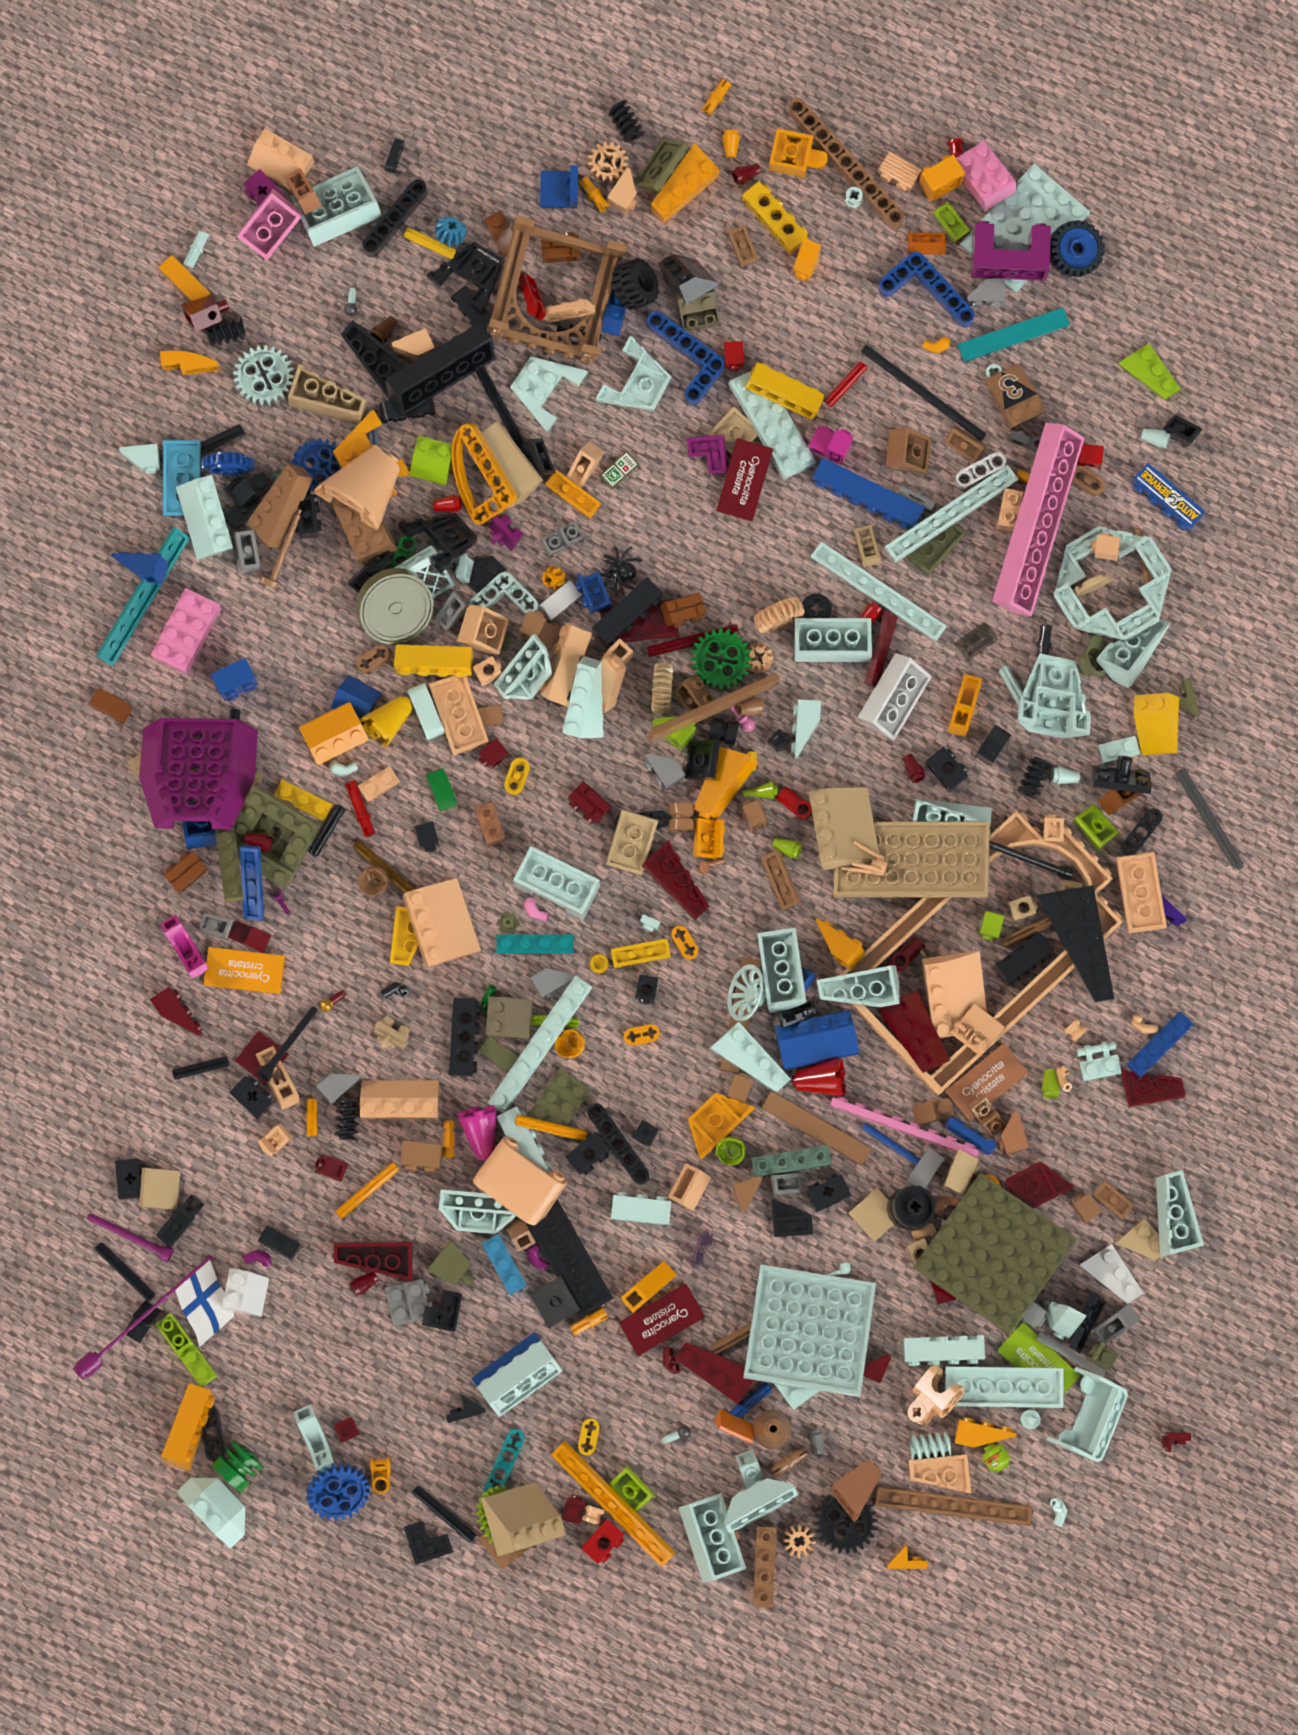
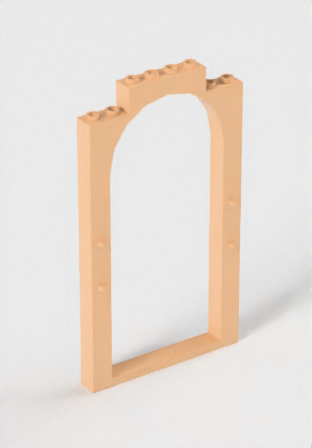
M1017 811L1014 812L990 835V841L1012 849L1036 846L1053 850L1073 863L1086 886H1094L1103 939L1105 940L1123 923L1121 915L1116 910L1112 911L1107 906L1109 903L1104 897H1098L1097 895L1113 879L1111 877L1112 873L1105 866L1102 868L1099 865L1098 858L1092 852L1088 853L1084 849V843L1078 838L1075 839L1071 835L1072 831L1066 825H1064V842H1043L1041 831L1035 826L1032 827L1028 823L1029 819L1022 812L1020 814ZM989 849V863L1003 853ZM923 897L865 951L866 954L852 971L846 969L839 976L879 967L953 897ZM1066 950L993 1017L1005 1028L986 1051L1075 968ZM849 1003L937 1097L980 1057L964 1044L949 1058V1062L943 1064L931 1076L928 1072L922 1073L907 1050L864 1005Z

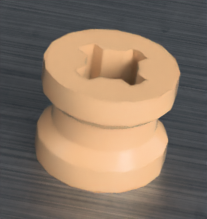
M1077 1018L1064 1032L1072 1037V1041L1075 1042L1088 1028L1082 1026Z
M586 1505V1514L582 1517V1520L600 1525V1518L605 1510Z

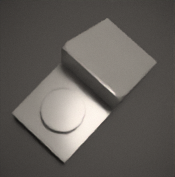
M453 591L434 619L446 632L451 631L459 618L465 616L468 604L456 591Z
M204 913L198 931L227 941L234 920Z

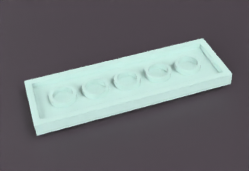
M750 372L730 380L728 385L762 444L774 448L771 460L783 480L817 463L785 407L744 388Z
M946 1366L945 1391L954 1384L961 1385L964 1388L965 1393L955 1406L1063 1408L1064 1368Z

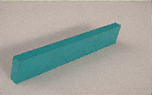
M1060 308L959 343L957 346L965 363L1068 327L1070 323L1064 308Z

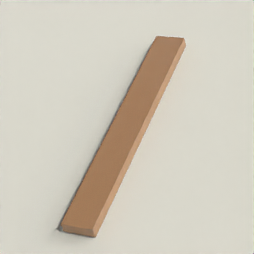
M773 673L651 728L647 740L649 743L655 742L772 689L780 678L777 673Z
M879 1486L876 1488L874 1505L1031 1526L1033 1506Z

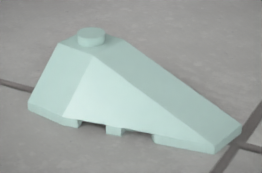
M1159 618V622L1127 641L1118 640L1114 644L1110 643L1098 656L1097 662L1113 681L1130 688L1142 672L1170 623Z
M893 965L817 980L819 995L822 1000L874 1007L900 1004V984L897 968Z

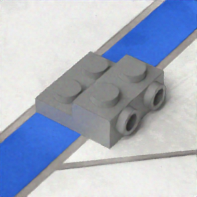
M423 1279L385 1288L393 1326L423 1320L425 1306L433 1307L432 1301L428 1302L427 1294H430L428 1282L424 1283Z

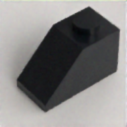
M995 724L975 757L992 766L1011 734Z

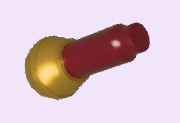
M339 991L331 998L322 1000L319 1005L320 1009L323 1012L331 1011L333 1005L344 998L346 995L345 991Z

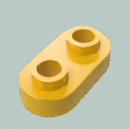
M516 758L511 763L504 783L505 791L509 795L516 796L523 791L530 771V765L526 759ZM519 765L524 767V770L521 772L517 770ZM516 783L518 787L511 789L510 785Z

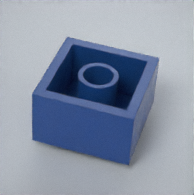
M246 658L211 674L224 701L228 700L231 702L239 697L238 694L243 692L250 693L256 689L255 686L259 685Z

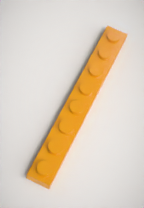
M566 1441L551 1454L661 1567L674 1556L676 1552Z

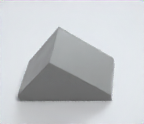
M800 1173L770 1176L773 1197L803 1192Z

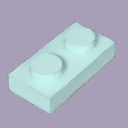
M1136 736L1098 745L1103 764L1117 761L1118 756L1122 757V755L1129 757L1140 755Z

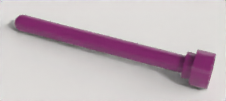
M88 1214L87 1216L88 1221L156 1253L160 1260L168 1263L174 1252V1249L169 1246L160 1247L94 1214Z

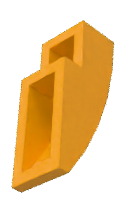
M159 351L163 370L181 368L183 375L220 370L217 361L200 354L186 351Z
M964 673L947 732L966 737L982 678Z

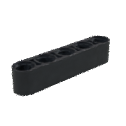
M420 179L413 180L366 236L362 244L366 256L376 257L425 199L427 187L424 181ZM417 187L423 188V191L421 193H415L414 189ZM406 201L412 203L409 207H403L402 204ZM392 216L400 217L396 222L390 220ZM381 230L388 231L385 236L378 234ZM369 244H375L376 248L374 250H368L367 246Z
M599 1103L591 1104L587 1109V1115L632 1180L638 1185L645 1184L649 1179V1172L604 1107ZM592 1108H599L601 1115L599 1117H592L590 1114ZM603 1124H611L613 1127L612 1131L604 1133L601 1129ZM621 1139L624 1142L623 1147L615 1149L613 1147L614 1140ZM626 1155L634 1156L635 1162L632 1165H627L624 1162ZM642 1170L646 1173V1178L643 1181L635 1178L637 1171Z

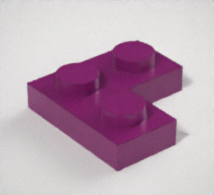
M724 434L686 438L689 457L707 456L709 474L727 473L729 467Z

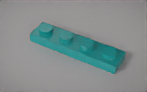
M496 934V954H573V934Z

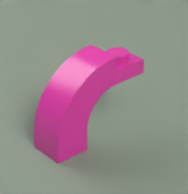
M177 915L160 924L191 978L201 975L208 969L202 955Z

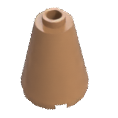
M774 1409L765 1410L755 1418L753 1422V1436L761 1446L768 1449H776L783 1446L790 1438L791 1423L788 1417L781 1411ZM771 1425H775L777 1427V1431L775 1433L770 1432Z

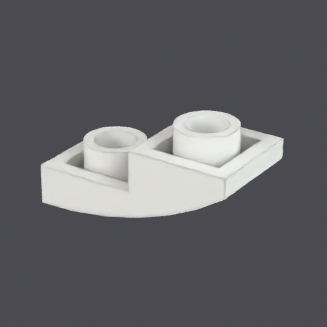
M569 580L540 604L539 607L552 620L582 594L577 591L575 585Z

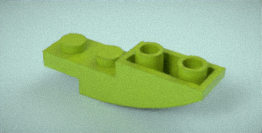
M169 1313L155 1324L200 1387H204L217 1377L207 1359L172 1313Z

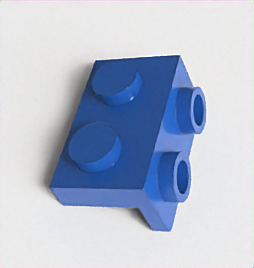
M599 572L582 577L581 573L577 574L578 581H575L577 591L582 592V604L584 608L588 607L590 614L612 607Z

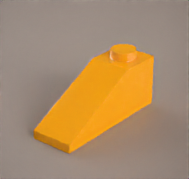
M804 237L793 267L795 278L801 281H805V279L810 281L819 263L820 244Z

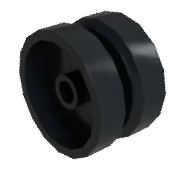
M912 1185L898 1189L891 1194L887 1203V1212L889 1219L895 1226L911 1230L923 1227L932 1220L936 1204L933 1196L927 1189L922 1186Z

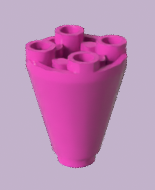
M495 1105L485 1106L484 1109H480V1106L468 1108L469 1111L457 1113L462 1129L478 1160L488 1159L494 1151Z

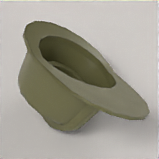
M1099 635L1091 637L1087 649L1080 654L1079 665L1081 675H1095L1097 677L1105 675L1104 669L1097 662L1098 656L1108 645L1103 637Z

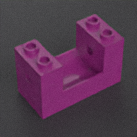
M989 221L975 223L972 233L971 278L1046 281L1050 270L1051 226H1046L1044 223L1032 225L1028 236V251L993 249L994 224H991Z

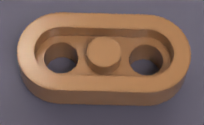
M1076 466L1072 483L1092 496L1100 495L1105 488L1104 480L1084 466ZM1076 474H1081L1082 479H1077ZM1097 484L1098 489H1093L1091 485Z

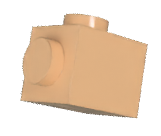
M1110 533L1097 534V540H1093L1092 552H1095V558L1118 561L1120 537H1114Z

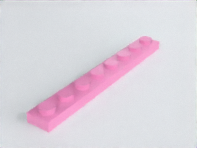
M841 1096L833 1097L830 1106L954 1152L958 1149L977 1158L979 1150H976V1146L967 1142L964 1145L957 1143L958 1139L954 1137H941L939 1132L928 1129V1132L920 1129L921 1126L912 1122L909 1125L902 1123L903 1119L899 1117H886L884 1112L876 1109L873 1112L869 1111L865 1105L855 1102V1105L847 1103L848 1099Z

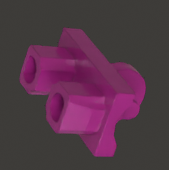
M506 514L501 517L496 515L489 524L491 529L489 533L493 536L490 542L493 545L498 542L501 546L505 545L512 551L522 538L523 533L519 528H515L513 531L508 528L511 524V519Z

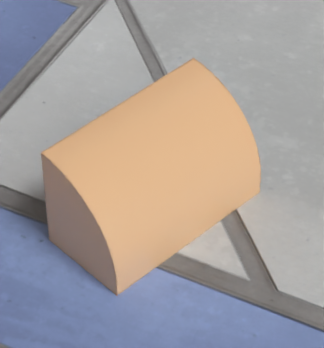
M686 1163L668 1198L694 1211L711 1177Z

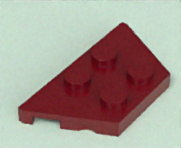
M1041 1161L1005 1179L1006 1191L1033 1209L1074 1188L1071 1183L1060 1177L1055 1171L1049 1169Z

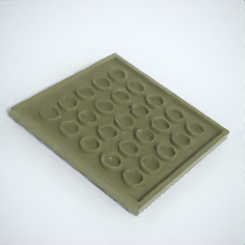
M980 1173L913 1266V1269L1010 1336L1072 1249L1077 1239Z

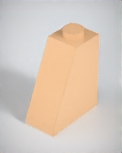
M615 653L602 660L603 714L615 707L627 668Z

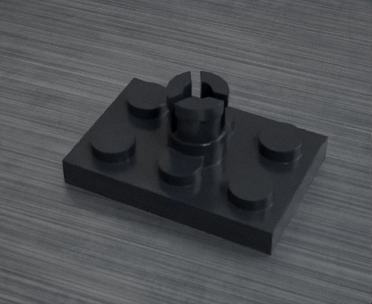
M1118 756L1116 768L1104 764L1093 765L1092 768L1093 787L1151 794L1152 784L1150 772L1144 769L1131 770L1133 759L1129 756Z

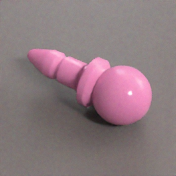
M736 705L732 706L731 710L739 718L737 721H739L741 729L744 732L753 731L755 721L748 717V715L739 716L735 710Z

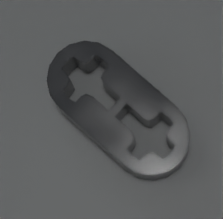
M394 139L384 171L395 173L404 149L405 140Z

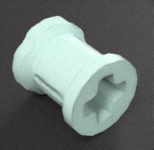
M851 187L847 190L845 202L848 207L857 208L860 206L863 197L860 188ZM851 195H853L854 197L857 196V200L851 198Z

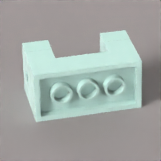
M530 846L513 879L514 887L530 895L535 893L565 908L567 913L581 920H584L600 888L599 879Z

